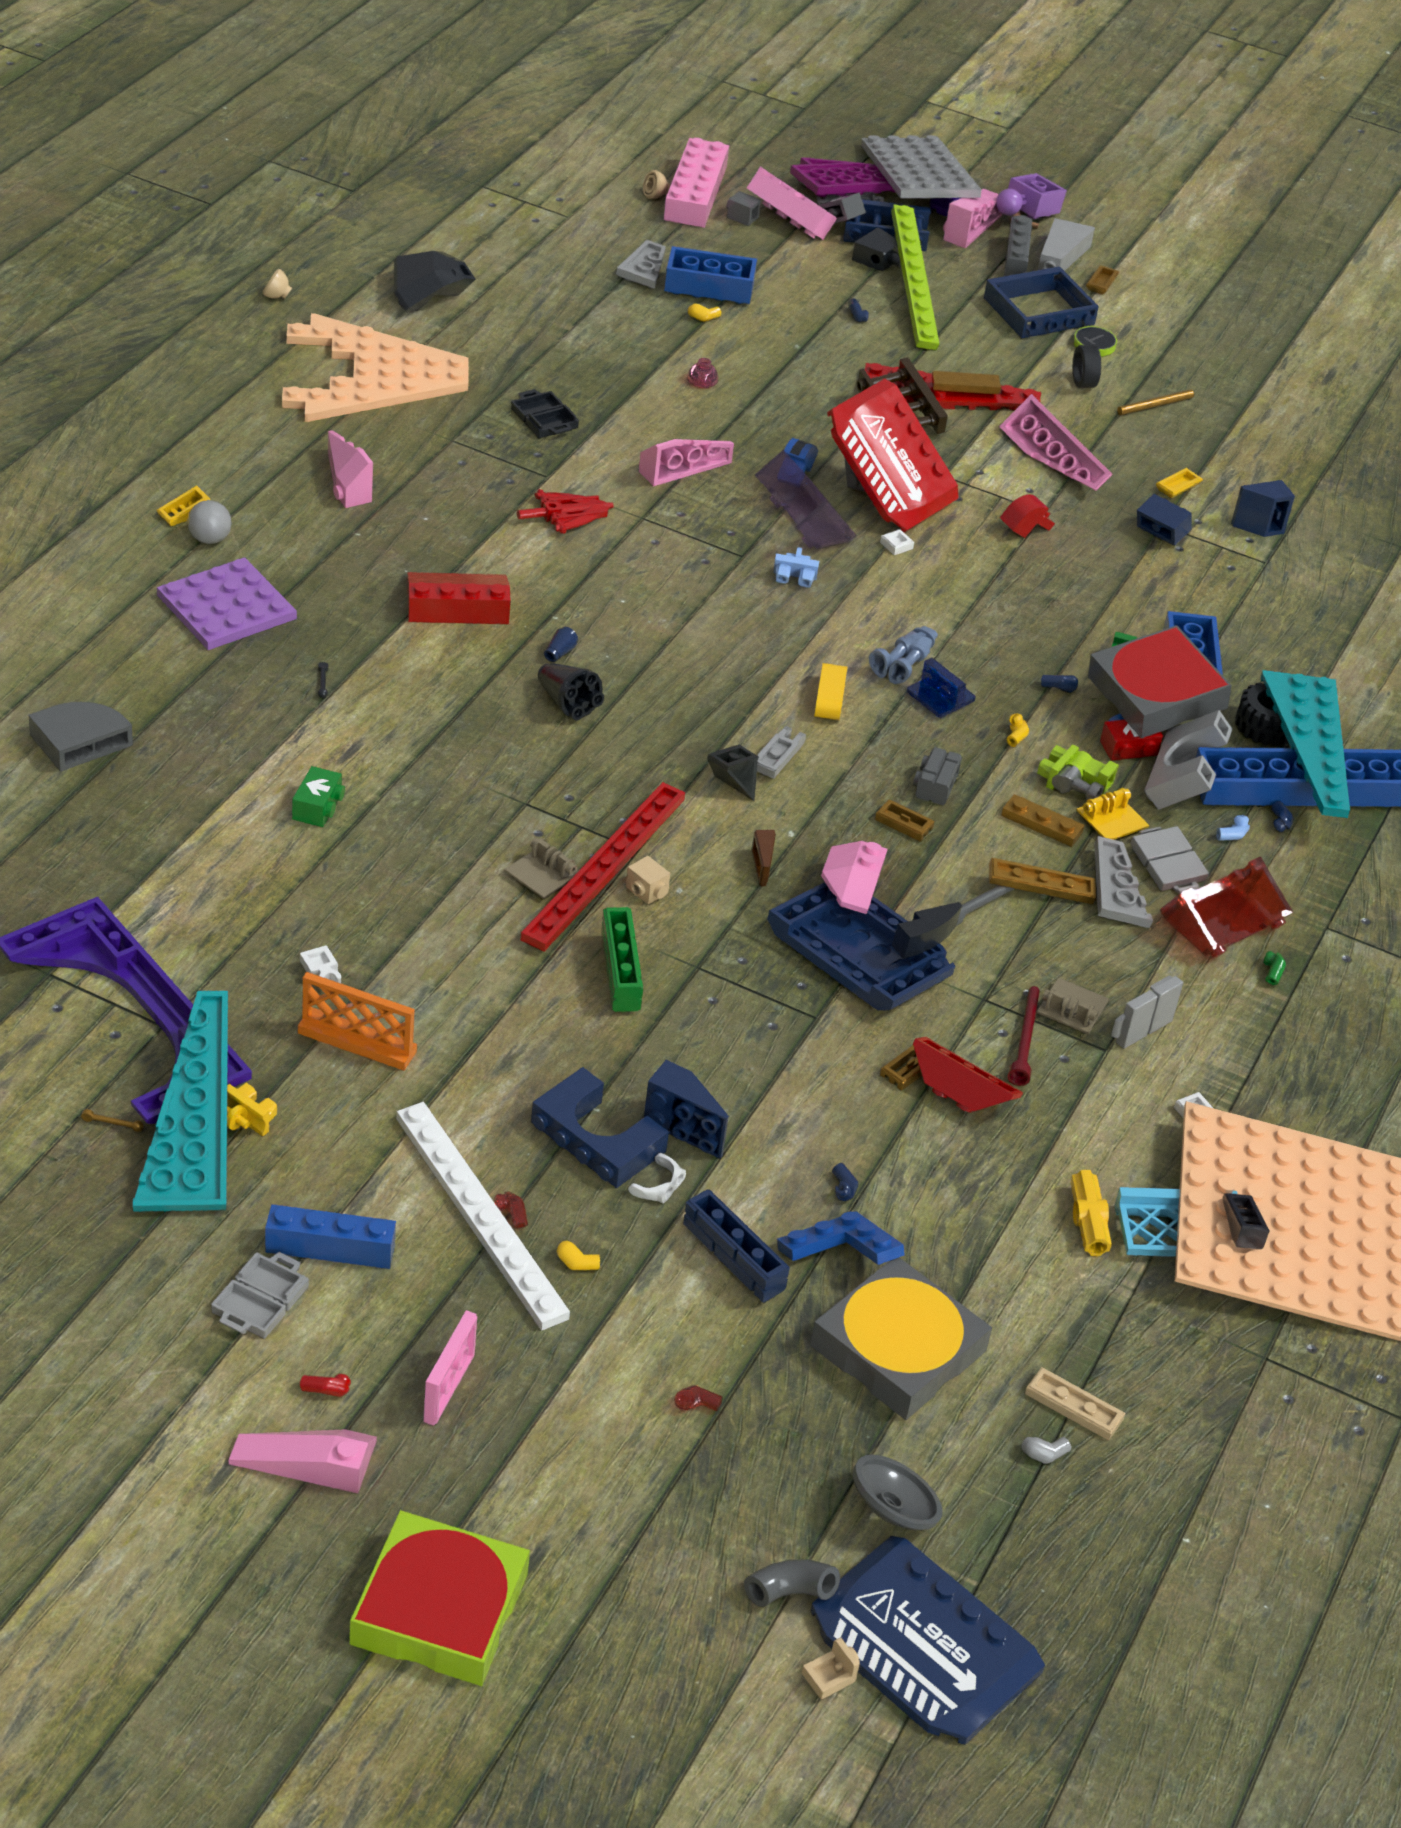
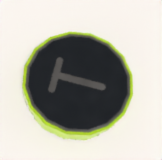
M1086 326L1076 331L1074 345L1075 347L1079 345H1095L1098 347L1101 357L1115 351L1117 338L1112 332L1104 328Z

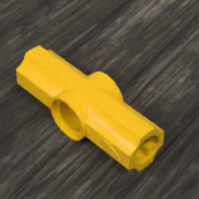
M1080 1170L1078 1173L1073 1174L1070 1180L1074 1198L1073 1221L1075 1226L1080 1227L1084 1251L1088 1252L1090 1256H1101L1109 1252L1112 1246L1107 1225L1109 1219L1108 1202L1101 1197L1097 1175L1093 1174L1091 1170Z

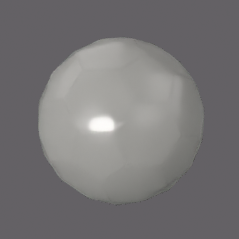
M206 500L194 505L190 510L187 524L191 535L196 540L204 544H215L224 540L230 533L232 521L230 513L225 506L217 501Z

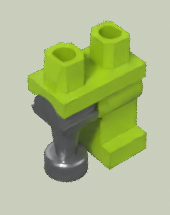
M1073 744L1068 750L1056 745L1052 749L1049 759L1044 758L1040 762L1037 771L1038 775L1048 779L1047 788L1051 790L1056 788L1060 793H1067L1073 789L1086 794L1085 799L1087 801L1088 799H1094L1105 794L1113 785L1118 764L1112 761L1103 764L1093 759L1087 752L1078 751L1079 747Z

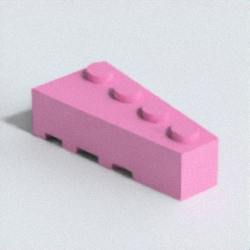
M982 189L981 198H961L951 202L947 220L943 226V231H945L943 240L963 248L968 247L1003 215L996 206L998 194Z

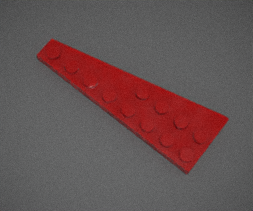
M866 363L865 371L870 379L897 372L899 367L882 366L878 363ZM917 370L943 409H955V405L968 406L969 410H975L976 406H987L990 410L1008 407V409L1015 411L1031 394L1039 402L1041 399V392L1015 388L1010 385H1001L1000 394L933 390L932 374ZM892 382L898 388L905 387L902 382ZM909 395L904 396L907 403L915 402Z

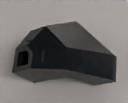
M442 251L402 255L394 259V293L399 299V305L406 311H418L434 295L459 296L476 280L464 261Z

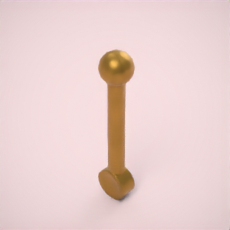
M89 1109L83 1110L81 1114L82 1120L86 1122H91L92 1120L132 1128L135 1132H140L144 1128V1124L140 1120L131 1122L97 1115Z

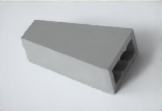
M1055 218L1041 253L1038 270L1060 266L1065 271L1091 248L1095 227Z

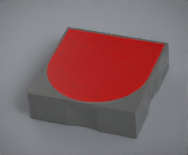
M1177 625L1095 652L1090 656L1088 678L1119 709L1122 717L1140 738L1170 729L1181 722L1197 719L1214 711L1228 708L1232 685Z

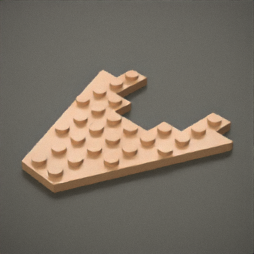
M311 313L310 325L302 323L287 325V344L332 346V359L354 360L353 378L330 376V389L299 388L295 386L283 387L282 408L305 409V422L468 391V357L377 332L369 326L360 327L315 313Z

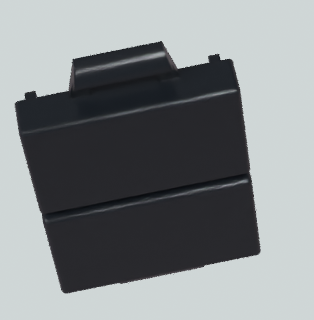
M533 389L519 393V399L511 401V409L524 423L526 422V425L538 438L569 432L577 429L579 426V420L576 418V415L552 391L540 393Z

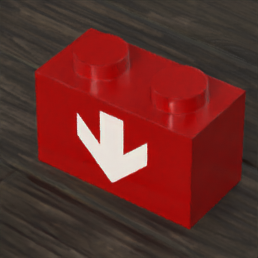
M1126 720L1104 722L1100 742L1110 760L1114 761L1158 756L1163 735L1161 732L1140 738Z

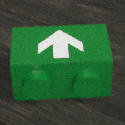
M311 766L292 799V820L324 827L327 819L333 817L336 803L342 801L344 797L345 786L342 785V773Z

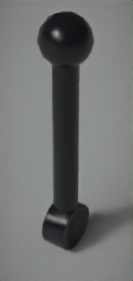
M326 662L318 664V670L321 672L320 689L318 691L320 698H326L328 695L326 690V672L329 665Z

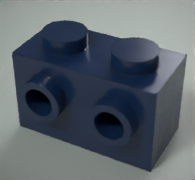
M1153 494L1137 509V527L1175 546L1192 530V513L1169 502L1165 498Z

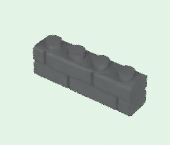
M1019 215L1011 218L1004 276L1026 273L1032 219L1026 216Z

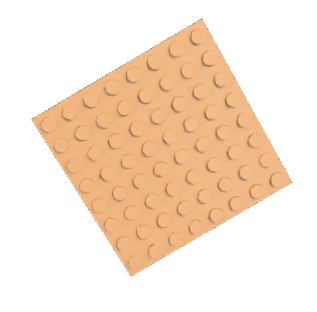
M1186 1101L1183 1120L1175 1282L1401 1341V1158ZM1237 1191L1238 1194L1253 1197L1270 1230L1263 1249L1236 1247L1222 1199L1224 1193Z

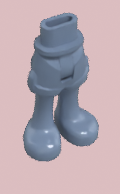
M926 626L917 627L908 634L898 638L895 642V648L890 653L885 649L876 648L869 655L871 669L880 678H884L888 674L889 681L893 684L905 682L912 674L911 666L915 662L924 660L930 653V648L933 647L935 639L938 637L937 632Z

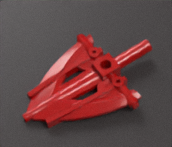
M539 489L534 495L536 499L541 500L540 506L542 508L517 510V518L544 517L547 522L555 525V531L565 534L568 529L585 525L598 518L607 517L608 510L613 508L614 505L613 502L599 500L598 495L582 496L569 493L544 492L542 489Z

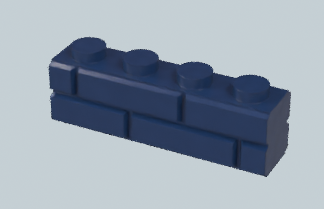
M710 1189L701 1192L686 1202V1214L684 1215L683 1224L711 1252H714V1255L750 1291H753L758 1299L766 1302L786 1289L790 1267Z

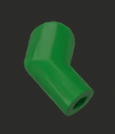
M1268 951L1263 963L1271 967L1265 980L1271 985H1278L1285 970L1286 961L1280 953L1277 952L1275 954L1272 951Z

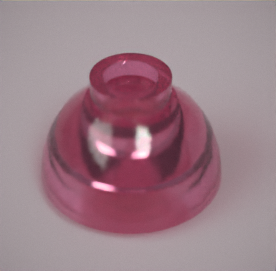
M700 358L690 368L687 379L696 387L710 388L718 383V373L711 364L710 359Z

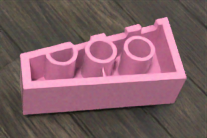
M762 167L758 169L747 189L763 199V205L771 210L774 207L777 208L776 213L785 220L788 216L792 218L790 223L797 228L805 227L804 232L812 238H815L817 235L824 240L837 220L831 213Z

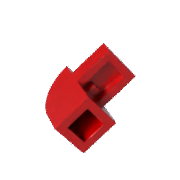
M1032 494L1023 495L1014 500L999 517L1012 531L1026 538L1036 524L1049 531L1055 525L1049 518L1051 515L1048 512L1049 508Z

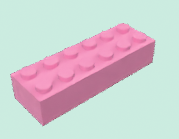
M689 138L666 196L665 221L705 228L727 168L729 145L718 141H704L701 138Z

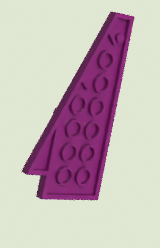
M801 157L800 165H791L790 173L798 181L802 182L806 188L812 190L819 197H826L828 194L844 196L846 193L855 194L859 192L860 195L864 194V192L880 194L882 191H890L896 193L875 164Z

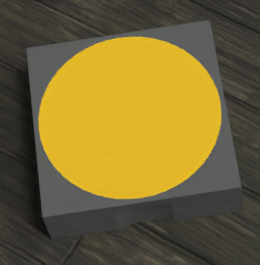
M899 1257L887 1262L814 1322L810 1346L843 1372L859 1380L867 1387L871 1394L904 1420H907L931 1400L944 1383L961 1374L987 1351L992 1327Z

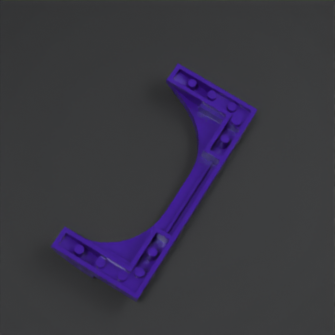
M98 896L0 937V950L10 961L29 965L67 967L91 971L119 983L139 1002L167 1035L175 1052L176 1064L182 1039L185 1037L193 1004ZM228 1044L227 1085L231 1084L236 1087L251 1080L252 1071ZM172 1075L166 1085L131 1100L132 1107L147 1124L157 1123Z

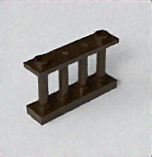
M908 357L900 359L899 369L891 374L870 379L864 368L859 370V377L856 381L859 393L883 379H887L890 382H902L905 386L899 388L902 395H909L915 401L908 403L912 411L919 410L924 415V417L917 418L921 426L929 425L936 434L945 433L948 415Z

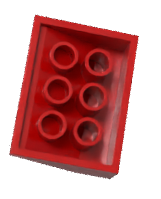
M407 572L409 622L509 624L511 597L507 575Z

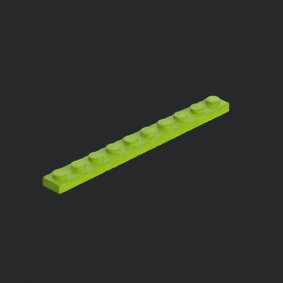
M893 205L891 213L915 344L919 348L937 350L940 343L914 208L906 205Z

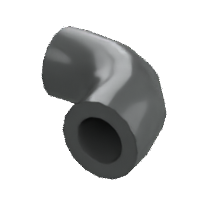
M786 1560L770 1564L746 1577L744 1588L749 1599L759 1607H765L774 1600L791 1594H808L827 1600L838 1589L840 1573L836 1567L814 1560Z

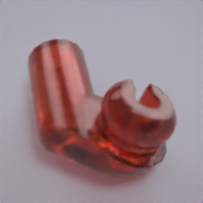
M505 1191L504 1194H497L494 1197L495 1205L500 1211L506 1209L511 1213L513 1228L520 1229L528 1226L525 1205L521 1197L510 1191Z
M696 1385L680 1390L674 1398L675 1405L680 1410H690L699 1406H705L718 1411L723 1400V1396Z

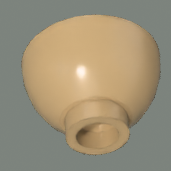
M657 170L650 171L643 182L644 196L647 199H658L668 194L670 183L667 182L665 176Z
M281 269L276 270L264 288V296L275 299L283 297L285 299L291 291L292 287L289 286L288 278Z

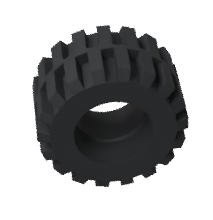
M1265 683L1251 684L1242 693L1235 717L1238 730L1243 732L1245 737L1264 745L1272 744L1276 746L1279 743H1288L1281 727L1282 721L1280 716L1274 712V703L1271 697H1268L1266 694L1267 688Z

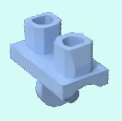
M797 547L796 554H776L774 564L776 582L786 584L789 582V577L794 576L799 577L798 584L800 586L810 588L813 580H817L819 561L811 560L810 556L802 555V548Z

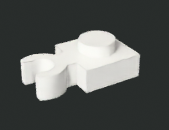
M327 945L300 953V962L306 972L341 983L338 963Z

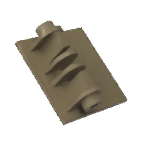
M534 838L530 844L532 852L505 868L504 871L545 899L566 885L579 869H577L573 859H569L563 855V852L557 851L556 847H550L543 838Z
M1058 977L1051 990H1045L1042 997L1044 1001L1037 1010V1013L1089 1035L1110 999Z

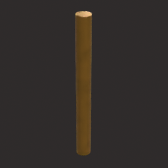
M1190 389L1120 406L1117 408V412L1119 415H1125L1194 397V391Z

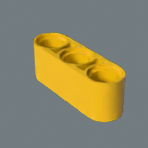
M822 663L814 717L840 720L847 666Z

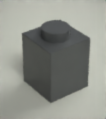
M739 191L727 201V218L749 226L759 218L761 199Z

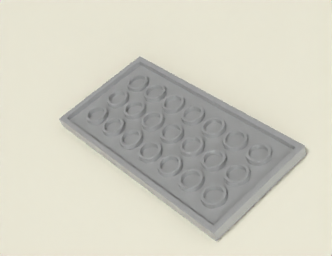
M871 135L868 138H862V148L900 198H981L982 189L937 136L928 135L926 138H919L918 136L909 135L907 138H900L899 136L890 135L888 138H880L879 136Z

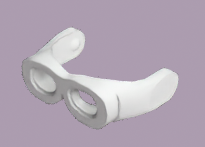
M658 1153L655 1156V1161L660 1166L671 1171L673 1175L671 1182L652 1188H645L633 1183L629 1186L628 1190L633 1196L665 1203L685 1179L686 1170L680 1168L669 1156Z

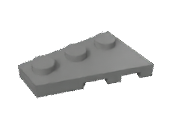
M646 240L617 267L616 275L628 281H634L655 289L666 246Z

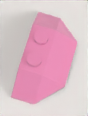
M864 841L831 847L821 877L830 891L837 897L836 900L841 907L867 914L885 861L887 848H883L875 842L867 843Z

